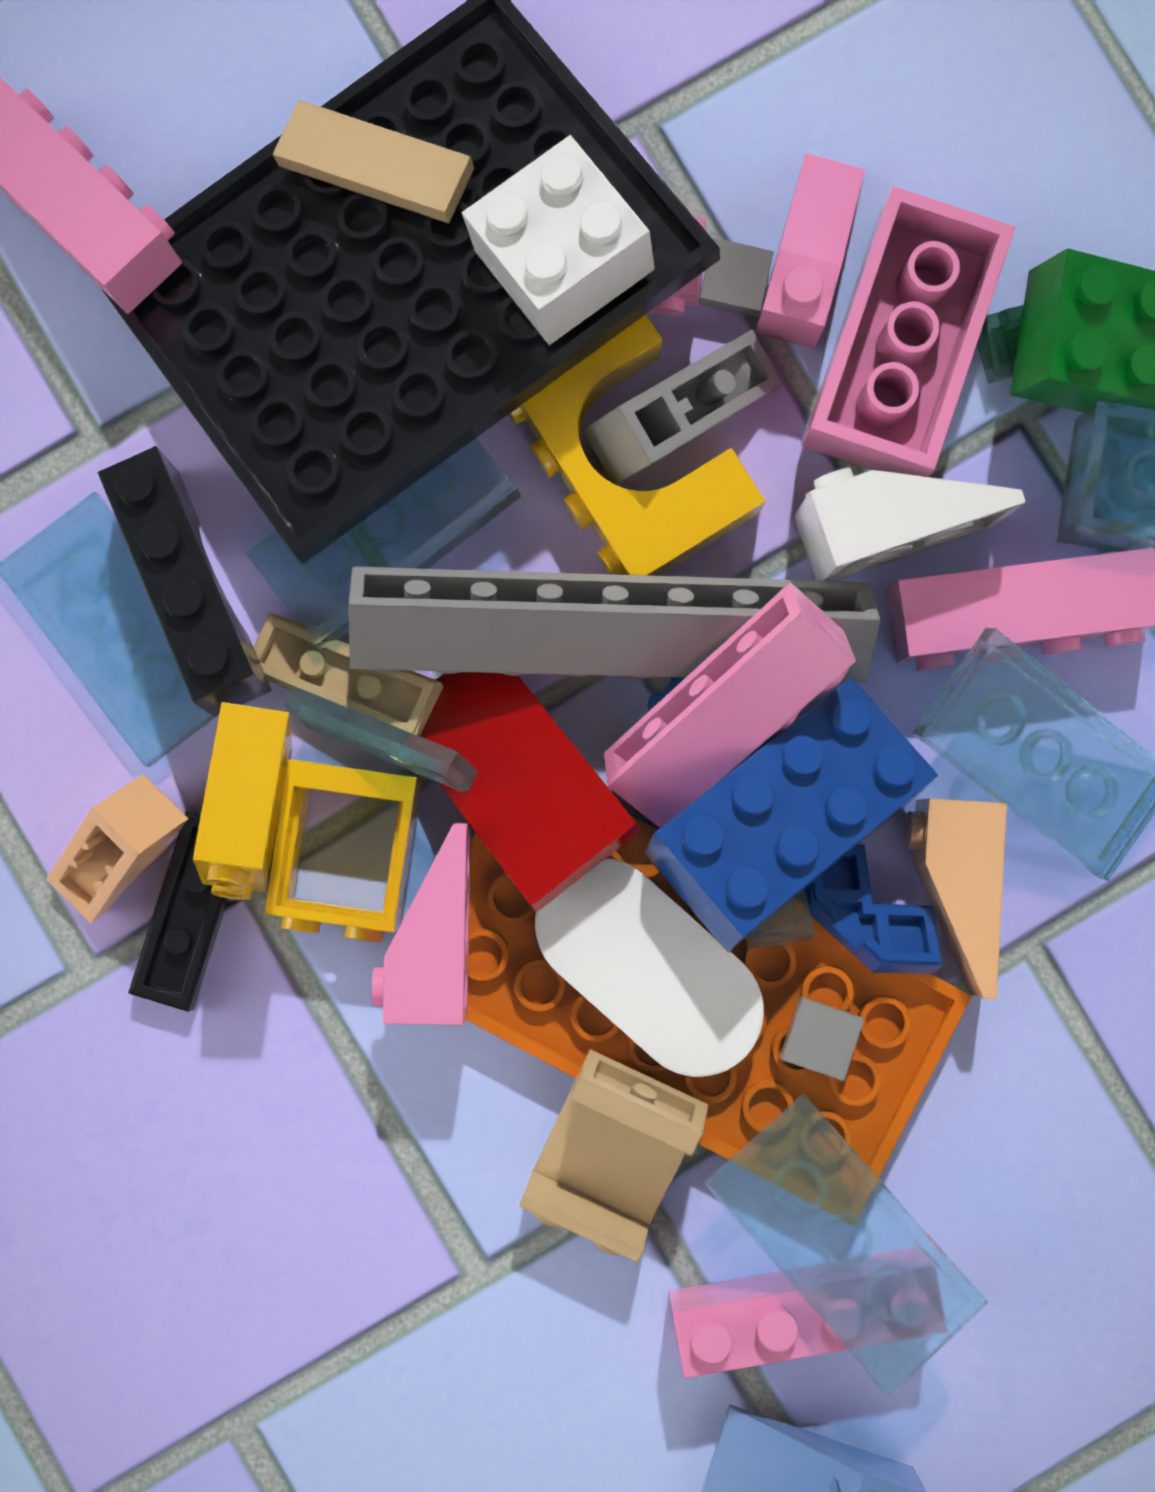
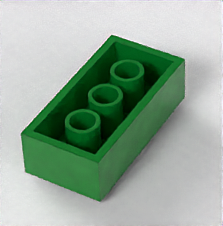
M1069 248L1029 270L1010 395L1155 429V271Z

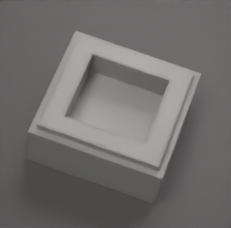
M713 237V240L720 247V260L705 270L699 305L758 318L762 308L774 251Z
M799 995L779 1058L844 1081L864 1018Z

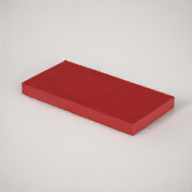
M459 672L455 674H442L436 679V681L443 685V688L416 743L408 739L406 740L536 912L545 907L641 831L636 821L518 675Z

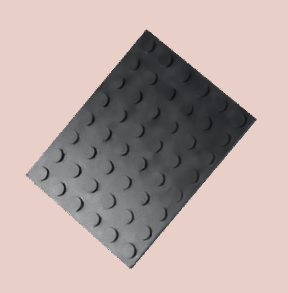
M467 0L320 106L471 156L474 170L450 223L278 166L273 152L279 142L280 135L164 219L175 233L168 242L183 263L136 308L127 314L104 292L302 565L720 260V247L511 0ZM571 135L650 231L655 270L551 345H548L475 252L462 212Z

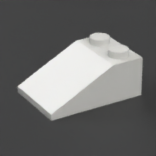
M843 468L821 476L814 481L816 489L805 494L806 498L795 513L794 520L816 581H836L994 527L1022 506L1026 500L1022 489L871 470L854 476L851 468Z

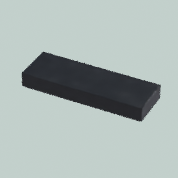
M186 810L184 815L189 819L178 833L128 994L190 1012L194 1010L228 898L213 895L211 893L212 885L202 884L193 862L201 813Z

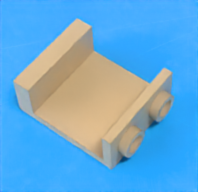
M590 1049L532 1170L519 1207L533 1213L539 1221L548 1226L563 1227L591 1240L598 1249L605 1253L622 1255L638 1263L644 1251L649 1225L685 1154L692 1156L703 1134L708 1104Z

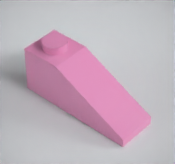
M805 153L756 326V333L815 348L825 327L839 278L865 169Z
M453 823L384 955V967H374L372 1005L373 1007H383V1024L463 1025L468 1018L470 824Z

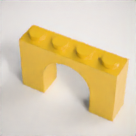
M646 314L508 414L515 425L524 420L537 439V441L529 446L538 464L548 478L556 473L559 474L571 493L563 498L568 511L582 531L592 526L604 545L596 553L607 573L615 575L660 576L760 514L766 502L732 448L673 484L649 491H636L619 487L603 478L587 460L581 447L579 434L583 419L591 405L602 394L660 359L663 340Z

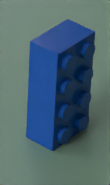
M850 677L798 718L788 729L779 733L653 834L643 853L727 953H729L916 798L938 774L855 680Z

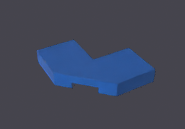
M865 844L856 846L802 891L804 910L873 973L934 974L942 967L933 906L873 904Z

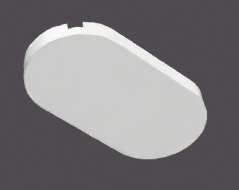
M605 858L545 907L536 912L535 931L542 954L550 966L663 1067L685 1076H711L734 1067L748 1055L755 1045L763 1024L764 1006L760 988L753 974L731 952L727 953L716 938L636 868L622 861Z

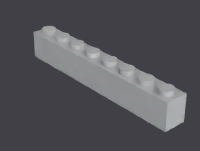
M352 567L348 604L350 669H368L377 672H392L395 670L437 671L444 674L483 672L503 673L511 676L522 674H561L571 677L599 675L630 676L637 679H648L651 677L686 678L791 582L844 630L856 662L849 667L847 674L841 682H845L850 677L855 682H867L880 624V616L869 582Z

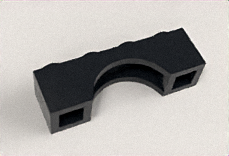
M154 446L98 471L100 481L192 701L207 713L216 717L219 716L221 702L243 705L271 692L272 689L249 635L229 604L210 564L200 536L199 527L201 523L178 470L160 449Z

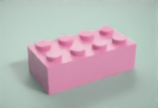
M892 186L878 216L801 444L802 447L871 470L928 477L935 470L1016 228L1015 226Z

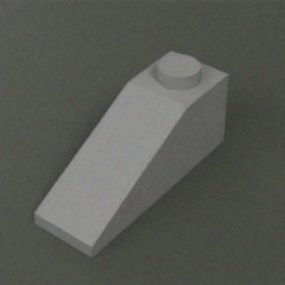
M752 329L618 406L583 429L582 432L611 482L616 485L781 386L783 382Z

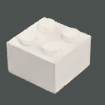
M571 135L462 212L475 252L548 345H551L655 270L650 231Z

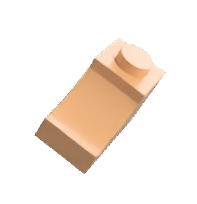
M142 774L90 809L46 880L91 924L109 910L116 899L154 860L164 854L189 818L173 804L168 796L163 794Z

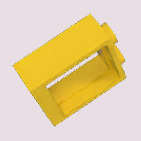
M221 702L193 855V862L202 884L212 885L211 893L213 895L235 900H250L252 891L267 893L287 763L292 749L289 712Z
M288 759L264 914L282 916L281 928L301 932L319 933L321 922L346 926L344 937L363 941L382 942L384 931L396 932L402 921L422 779ZM310 789L399 802L383 911L294 898Z

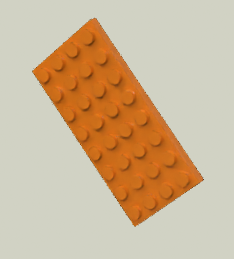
M632 816L641 831L607 858L622 861L639 870L711 934L643 853L653 834L658 829ZM475 832L471 840L468 1018L466 1020L574 1078L577 1077L591 1049L708 1104L704 1130L698 1142L699 1145L854 1227L972 995L932 974L873 973L804 910V906L791 900L730 951L750 970L761 991L764 1016L762 1028L755 1045L742 1061L722 1073L704 1077L678 1074L655 1061L550 966L542 954L535 931L536 911L531 907ZM799 995L864 1018L844 1081L779 1058Z

